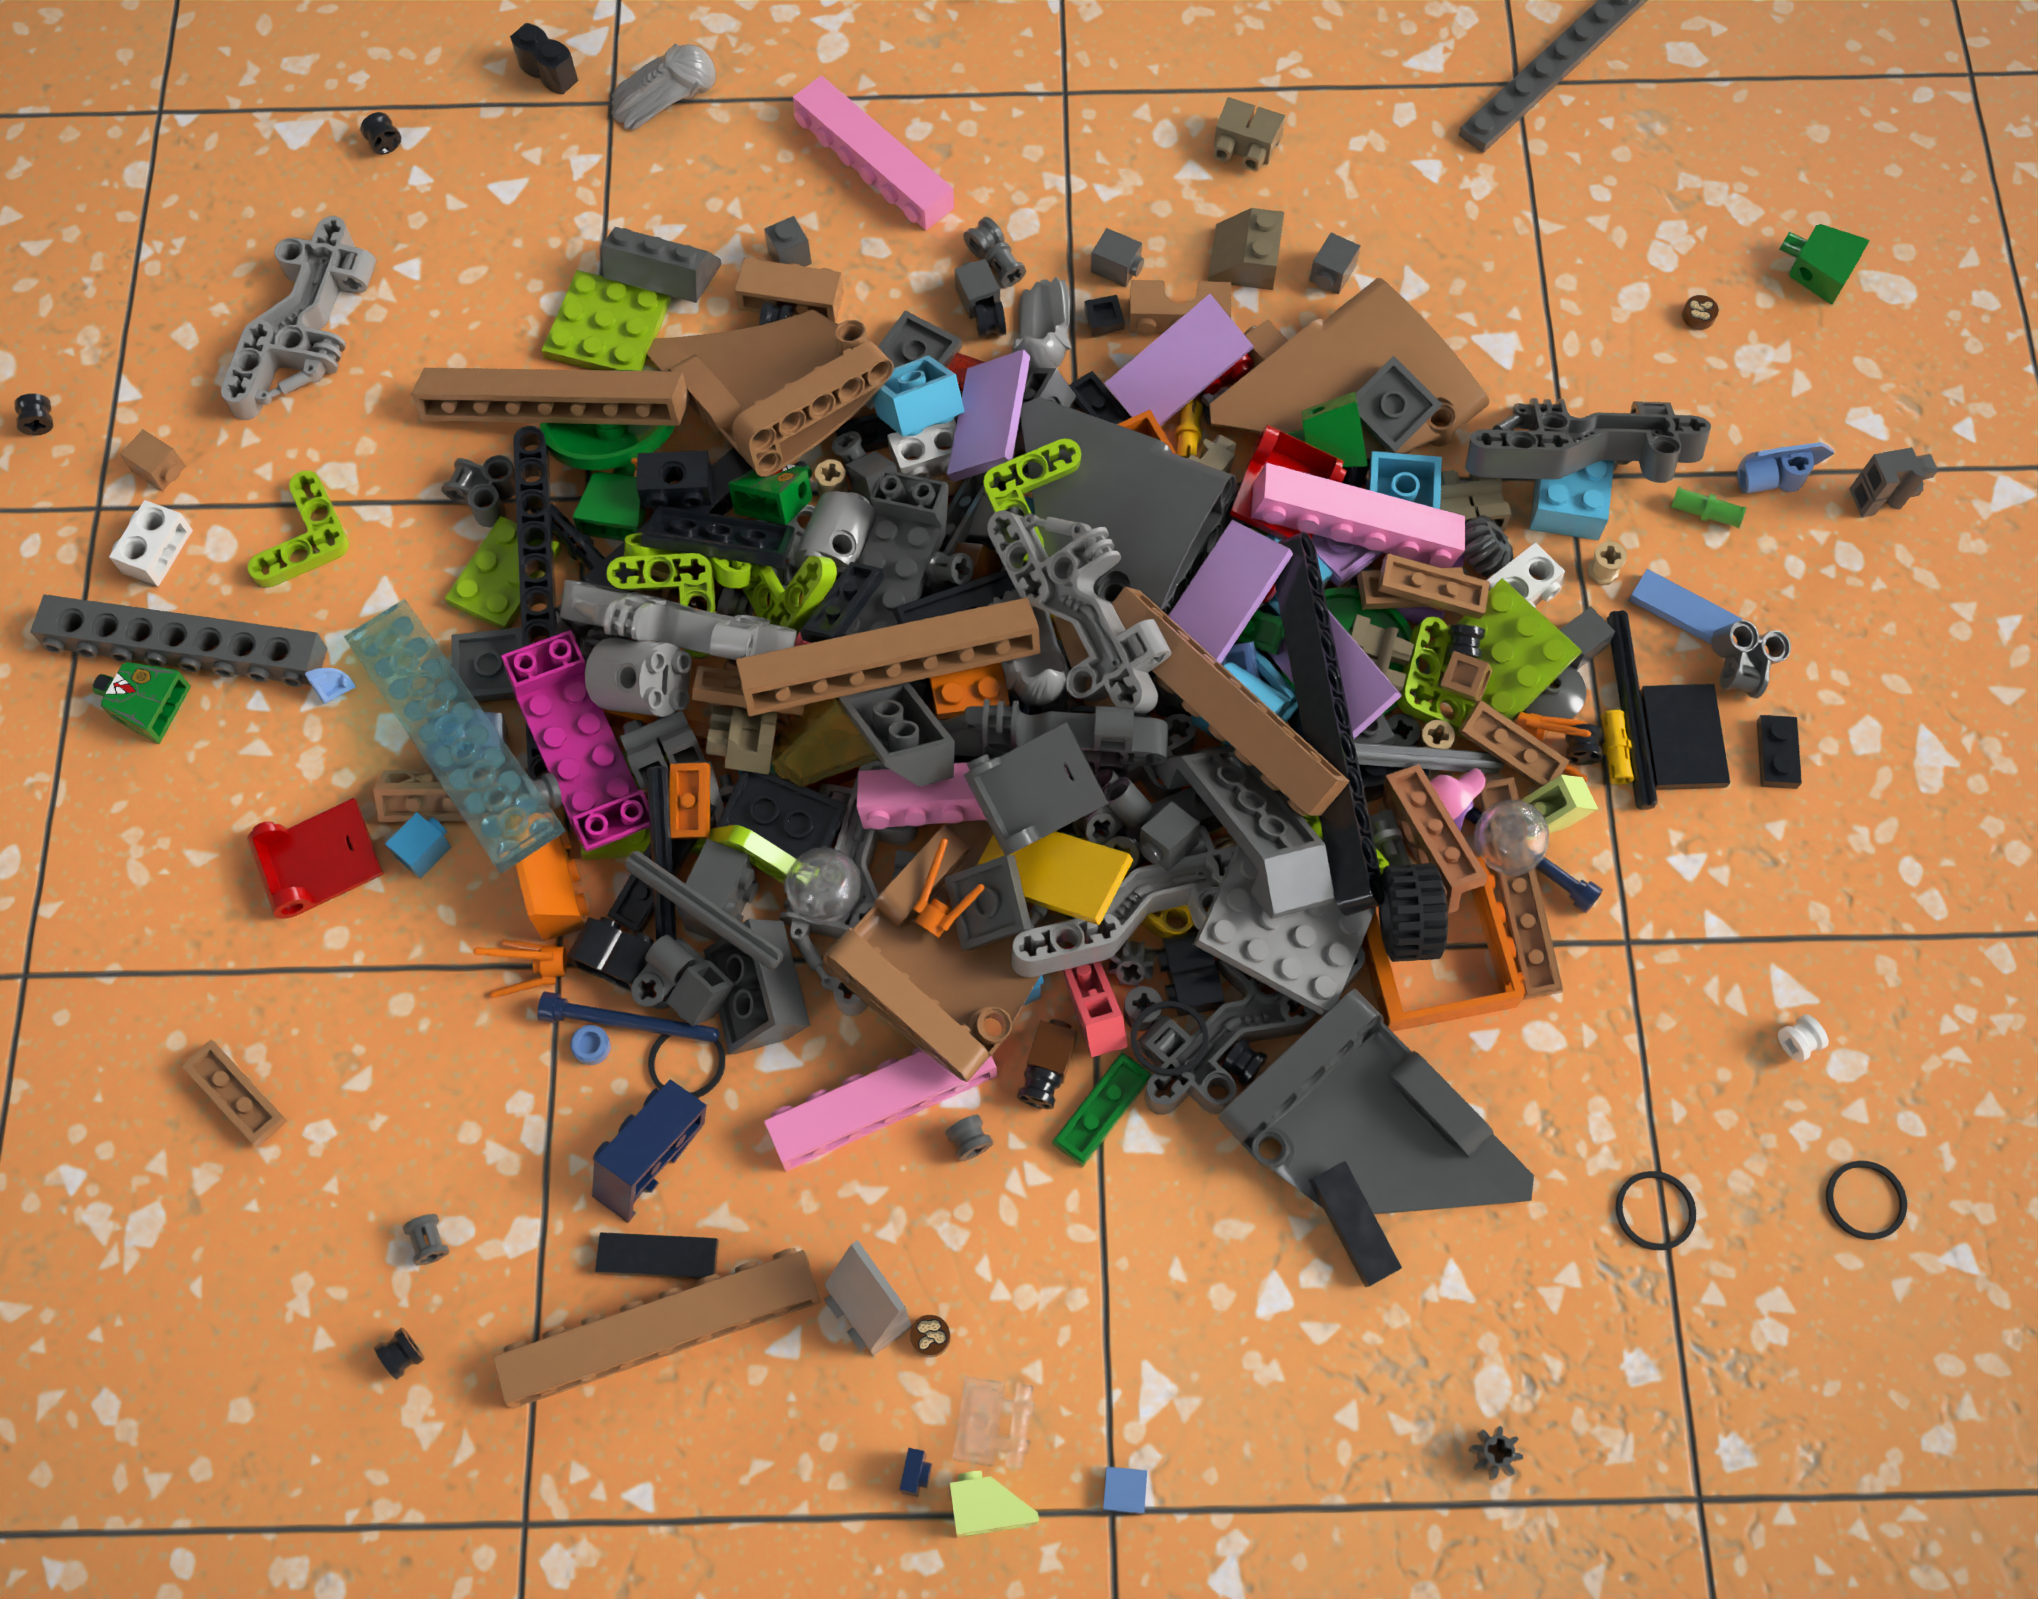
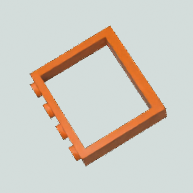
M1483 856L1476 858L1487 875L1486 885L1471 891L1501 993L1403 1012L1389 957L1383 945L1380 924L1375 910L1361 945L1365 953L1380 1014L1383 1016L1384 1024L1392 1032L1517 1008L1524 998L1526 992L1523 981L1525 978L1521 971L1517 972L1514 963L1516 958L1515 944L1511 936H1506L1503 925L1506 922L1505 910L1501 902H1496L1493 889H1495L1494 874H1490L1489 868H1486Z

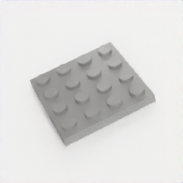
M1237 845L1193 945L1324 1016L1338 1003L1376 907L1345 916L1339 910L1334 898L1331 904L1271 919L1250 893L1259 870L1242 848Z

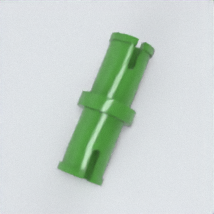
M1678 487L1671 505L1673 509L1676 508L1701 516L1700 520L1707 522L1708 519L1735 526V528H1740L1747 507L1716 499L1717 495L1711 493L1709 496L1681 489V487Z

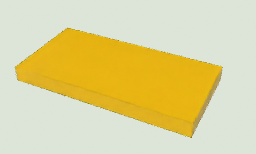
M1057 831L1010 854L1015 855L1026 902L1096 925H1100L1133 862V858L1129 853ZM994 834L977 865L1004 856Z

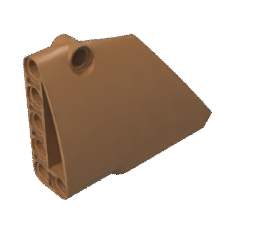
M1376 278L1324 321L1316 319L1211 402L1210 417L1211 426L1261 434L1266 424L1283 432L1303 429L1301 414L1303 410L1359 391L1395 356L1443 404L1395 452L1406 454L1428 443L1439 447L1451 443L1455 437L1456 430L1489 405V399L1471 372L1430 324L1385 280ZM1441 422L1447 425L1444 427H1438L1434 424ZM1361 425L1367 459H1370L1372 451L1388 452Z
M815 310L744 329L693 336L654 338L647 352L648 358L659 371L683 373L690 397L688 404L716 435L723 434L761 477L774 474L830 436L878 392L879 388L886 383L894 371L893 362L876 344L867 338L866 328L862 322L846 320L837 324Z
M986 820L964 821L944 825L874 902L873 908L853 929L850 927L827 951L823 958V965L834 977L908 1040L964 1082H968L1008 1037L1013 1021L1040 977H1022L1012 968V946L1017 935L971 951H962L955 920L948 931L944 930L939 938L914 922L919 913L913 907L921 896L940 840L946 838L948 843L927 901L929 904L934 898L943 904H946L950 899L945 877L977 865L994 834ZM1026 902L1029 918H1031V906L1029 902ZM988 1018L997 1020L1002 1027L1001 1035H988L983 1029V1021Z

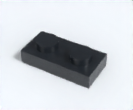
M1760 715L1757 719L1761 787L1798 789L1802 784L1797 717Z

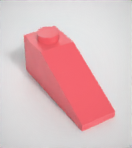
M1073 945L1063 949H1072L1075 946ZM1101 961L1062 970L1079 1027L1091 1058L1127 1048L1123 1015Z

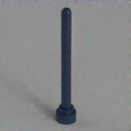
M1473 805V808L1466 813L1465 818L1487 833L1483 813ZM1530 846L1535 868L1570 893L1569 898L1574 900L1573 905L1586 914L1600 897L1603 889L1592 881L1587 883L1582 879L1579 882Z
M547 991L542 993L537 1011L538 1021L553 1024L557 1020L563 1021L564 1018L706 1042H715L720 1036L718 1029L703 1025L691 1026L685 1022L568 1003L566 998H561V994Z

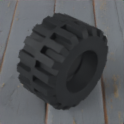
M1425 863L1386 866L1381 875L1385 901L1383 905L1379 906V921L1382 941L1387 955L1392 962L1440 959L1447 943L1448 913L1445 888L1436 865Z

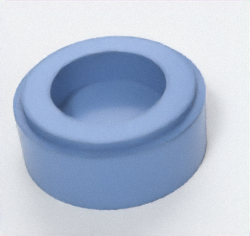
M586 1025L579 1028L573 1034L570 1047L579 1062L585 1065H596L607 1058L611 1049V1043L602 1028L595 1025Z

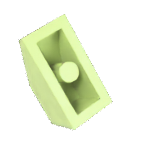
M1560 775L1520 800L1529 841L1570 827L1598 810L1583 777Z
M982 1471L958 1474V1482L950 1483L958 1538L1039 1525L1037 1511L991 1476L983 1477Z

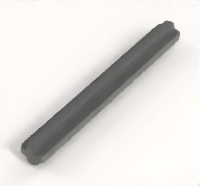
M1355 742L1360 765L1409 768L1420 764L1422 769L1468 772L1473 768H1478L1482 773L1497 774L1504 767L1503 762L1488 752Z
M639 851L632 852L626 859L624 865L627 871L769 970H775L782 962L784 955L780 949Z

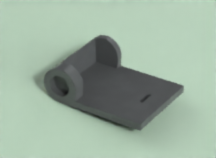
M1067 722L1000 757L990 760L986 754L967 764L970 771L964 774L1004 855H1010L1109 804Z

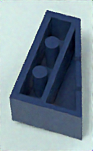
M671 1079L661 1089L655 1088L646 1098L641 1111L636 1116L633 1114L629 1115L621 1124L618 1131L619 1134L611 1142L605 1141L602 1143L593 1156L592 1197L628 1223L636 1214L633 1211L635 1201L645 1189L651 1193L659 1184L654 1177L669 1161L676 1162L705 1123L707 1105Z

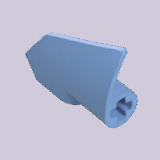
M1818 442L1747 454L1737 469L1740 490L1743 494L1779 487L1786 492H1795L1803 487L1813 466L1834 455V450L1828 445Z

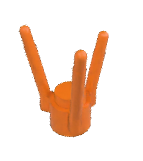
M1520 712L1516 723L1542 742L1546 731L1581 737H1590L1591 732L1588 730L1570 727L1577 724H1586L1582 720ZM1567 765L1564 769V772L1567 774L1583 777L1585 782L1588 781L1586 775L1570 765Z
M946 838L940 840L921 896L913 907L919 913L914 922L938 938L944 930L948 931L954 920L984 890L983 884L977 885L953 910L950 899L946 904L935 898L930 904L927 902L948 843Z
M503 939L501 941L502 946L514 949L481 947L473 949V953L476 955L533 959V972L541 973L542 977L493 990L489 993L491 998L541 985H556V977H565L567 955L565 946L558 947V945H541Z

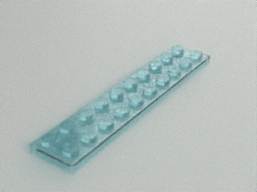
M405 598L344 636L501 874L566 831Z

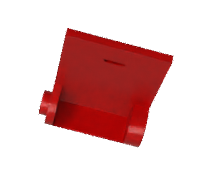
M1266 424L1254 446L1229 514L1282 540L1296 535L1301 531L1251 518L1253 483L1265 464L1269 463L1342 483L1347 471L1342 468L1344 461ZM1307 533V534L1310 536V538L1312 539L1313 534Z
M355 798L288 829L271 821L259 823L254 826L247 836L273 915L276 918L284 919L297 916L384 875ZM349 839H350V842H351L353 851L351 850V847H350V844H349V841H348Z

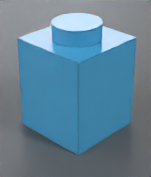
M417 812L385 843L393 856L420 879L451 848L444 837L448 831L433 817L427 821Z

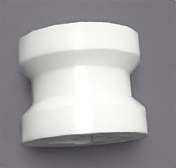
M1807 1014L1799 1017L1796 1020V1025L1793 1027L1785 1026L1778 1031L1779 1042L1785 1052L1793 1060L1800 1063L1807 1060L1812 1051H1821L1829 1043L1828 1036L1821 1024L1814 1017Z

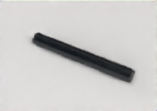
M653 766L647 768L651 858L653 862L673 875L668 772L666 767ZM653 889L656 941L664 935H669L674 940H677L675 903Z

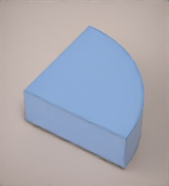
M318 668L305 673L323 704L356 687L352 679L338 669Z

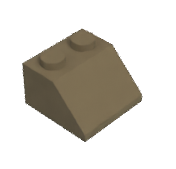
M1250 208L1217 223L1208 282H1231V285L1273 290L1284 212Z

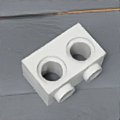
M953 419L945 424L931 425L915 436H901L898 432L887 435L889 453L893 463L896 464L897 472L923 478H931L947 473L956 430L955 420ZM941 447H950V449H947V450H941V449H939V448H941ZM909 457H917V458H918V459H916V460H907V458H909Z
M144 500L138 511H135L131 516L129 525L122 537L114 543L109 558L122 574L159 587L193 530L181 513Z
M1535 542L1486 581L1490 582V591L1503 578L1536 608L1535 605L1543 599L1548 602L1559 593L1562 588L1559 584L1565 570ZM1531 575H1537L1542 580H1536Z

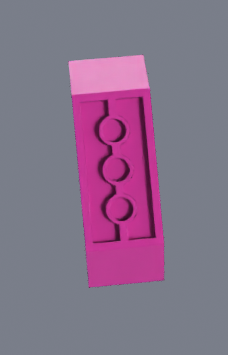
M566 631L501 655L519 708L547 772L553 773L558 782L562 806L574 833L585 851L589 852L649 828V806L643 790L639 791L602 708H599L590 699L585 684V660L572 631Z

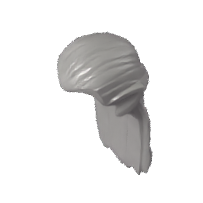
M674 44L667 50L665 55L649 62L630 78L619 84L612 94V105L614 107L611 114L617 122H624L626 130L630 129L632 131L637 129L669 105L681 99H691L696 94H702L710 90L716 80L715 65L702 48L691 44L680 46Z
M1055 277L1052 282L1047 279L1036 282L1031 290L1025 289L1020 297L1018 312L1019 339L1014 340L1012 353L1024 349L1029 354L1028 372L1031 368L1059 367L1066 351L1071 349L1067 337L1070 321L1069 289L1065 280L1060 281Z
M1012 590V592L1006 591L1002 599L995 597L994 602L989 605L1021 598L1017 590ZM1031 605L1039 626L1040 654L1001 662V665L1006 674L1007 690L1015 691L1017 696L1022 701L1027 702V704L1045 705L1057 700L1067 691L1066 677L1070 670L1059 648L1050 614Z

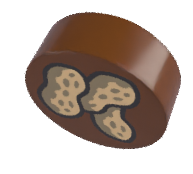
M1695 295L1687 300L1682 311V318L1691 328L1698 330L1707 329L1714 324L1719 308L1712 298L1705 295Z
M925 1315L917 1319L912 1325L910 1340L913 1348L920 1355L936 1357L945 1352L949 1346L950 1330L942 1318L936 1315Z

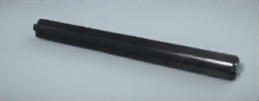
M1624 610L1612 611L1607 617V623L1615 630L1610 642L1620 707L1625 715L1627 738L1632 744L1630 761L1634 776L1632 784L1635 804L1639 810H1649L1655 808L1658 800L1629 618Z

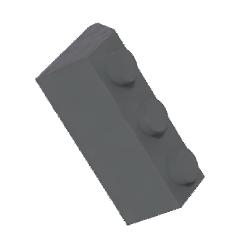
M614 227L601 245L603 275L605 279L697 303L721 266V259L709 251L664 240L660 237L641 234L626 228Z
M909 682L839 697V705L885 767L919 787L954 778L955 741Z
M747 919L742 923L783 952L784 958L775 970H769L723 937L703 950L705 959L711 961L735 984L718 1010L729 1054H738L788 1040L810 1026L783 921Z

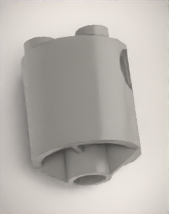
M831 491L822 494L795 551L793 571H798L809 556L815 555L831 558L836 565V582L850 562H859L878 515L875 507L865 497L853 492Z
M614 637L604 639L593 648L587 659L585 669L586 689L590 699L599 708L664 717L673 714L676 710H684L689 703V670L692 665V659L688 652L681 651L677 646L665 642L639 641Z

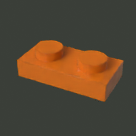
M706 762L670 764L669 807L671 839H710V764Z

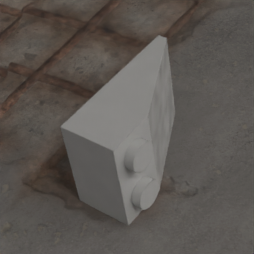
M857 1240L852 1243L824 1284L827 1292L830 1294L824 1301L837 1319L844 1315L853 1328L848 1330L847 1333L860 1352L867 1347L874 1356L911 1329L912 1325L906 1306L860 1242Z

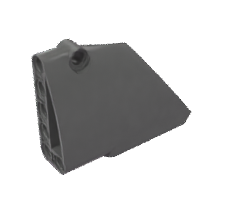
M1038 397L1023 403L1020 416L1026 453L1064 438L1075 441L1081 449V463L1075 472L1032 490L1036 516L1045 520L1047 517H1054L1073 522H1082L1089 525L1091 529L1106 527L1109 532L1107 539H1111L1115 545L1112 551H1118L1121 555V560L1095 581L1093 590L1096 596L1112 604L1124 587L1137 589L1169 616L1230 522L1235 519L1234 516L1229 514L1238 492L1235 475L1174 454L1168 445L1156 438L1047 399ZM1065 449L1060 450L1059 458L1051 462L1049 461V455L1044 456L1048 463L1049 472L1054 471L1053 463L1063 459L1066 464L1071 463V456L1074 453L1067 454ZM1037 462L1028 463L1030 479L1038 478L1042 474L1043 468ZM1038 526L1048 557L1074 541L1072 536L1048 532L1043 526ZM1073 563L1067 569V577L1072 574Z
M1353 989L1346 994L1218 1116L1220 1122L1260 1165L1274 1171L1321 1208L1323 1207L1309 1179L1344 1161L1349 1166L1373 1214L1532 1201L1534 1175L1493 1134L1494 1132L1487 1122L1420 1054L1414 1050L1411 1051L1384 1024L1383 1016L1357 989ZM1272 1139L1281 1144L1282 1150L1277 1158L1269 1160L1260 1155V1148L1263 1142Z

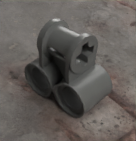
M502 455L488 458L483 466L468 459H456L454 463L455 470L449 482H445L442 485L441 491L455 502L468 504L476 521L481 526L493 527L500 516L505 518L506 515L501 499H509L516 495L515 468L509 458ZM491 503L488 507L482 508L484 505Z
M1740 620L1719 628L1713 633L1711 638L1714 652L1718 656L1725 658L1724 667L1720 675V686L1726 690L1735 688L1747 692L1749 697L1755 699L1761 697L1768 686L1770 665L1784 661L1791 652L1790 640L1783 632L1773 630L1759 635L1754 624L1747 620ZM1733 635L1736 637L1737 644L1734 642ZM1765 645L1768 648L1769 654L1766 652Z
M1111 768L1102 769L1095 774L1109 804L1087 814L1089 816L1088 819L1082 817L1071 823L1075 833L1086 837L1090 842L1100 845L1106 844L1124 825L1133 827L1140 824L1147 818L1152 809V804L1129 778H1119ZM1101 830L1105 833L1102 835L1098 831Z
M669 935L662 936L648 950L645 957L648 964L632 984L631 993L633 999L637 1004L655 1009L669 1007L670 1005L666 1001L686 968L704 962L706 959L682 938L674 940ZM653 985H655L654 990L657 993L655 998L653 997L654 991L651 989Z

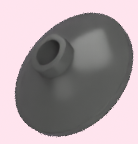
M1569 665L1552 682L1559 688L1552 689L1548 686L1523 711L1524 713L1572 719L1580 712L1586 699V686L1580 673L1573 666Z

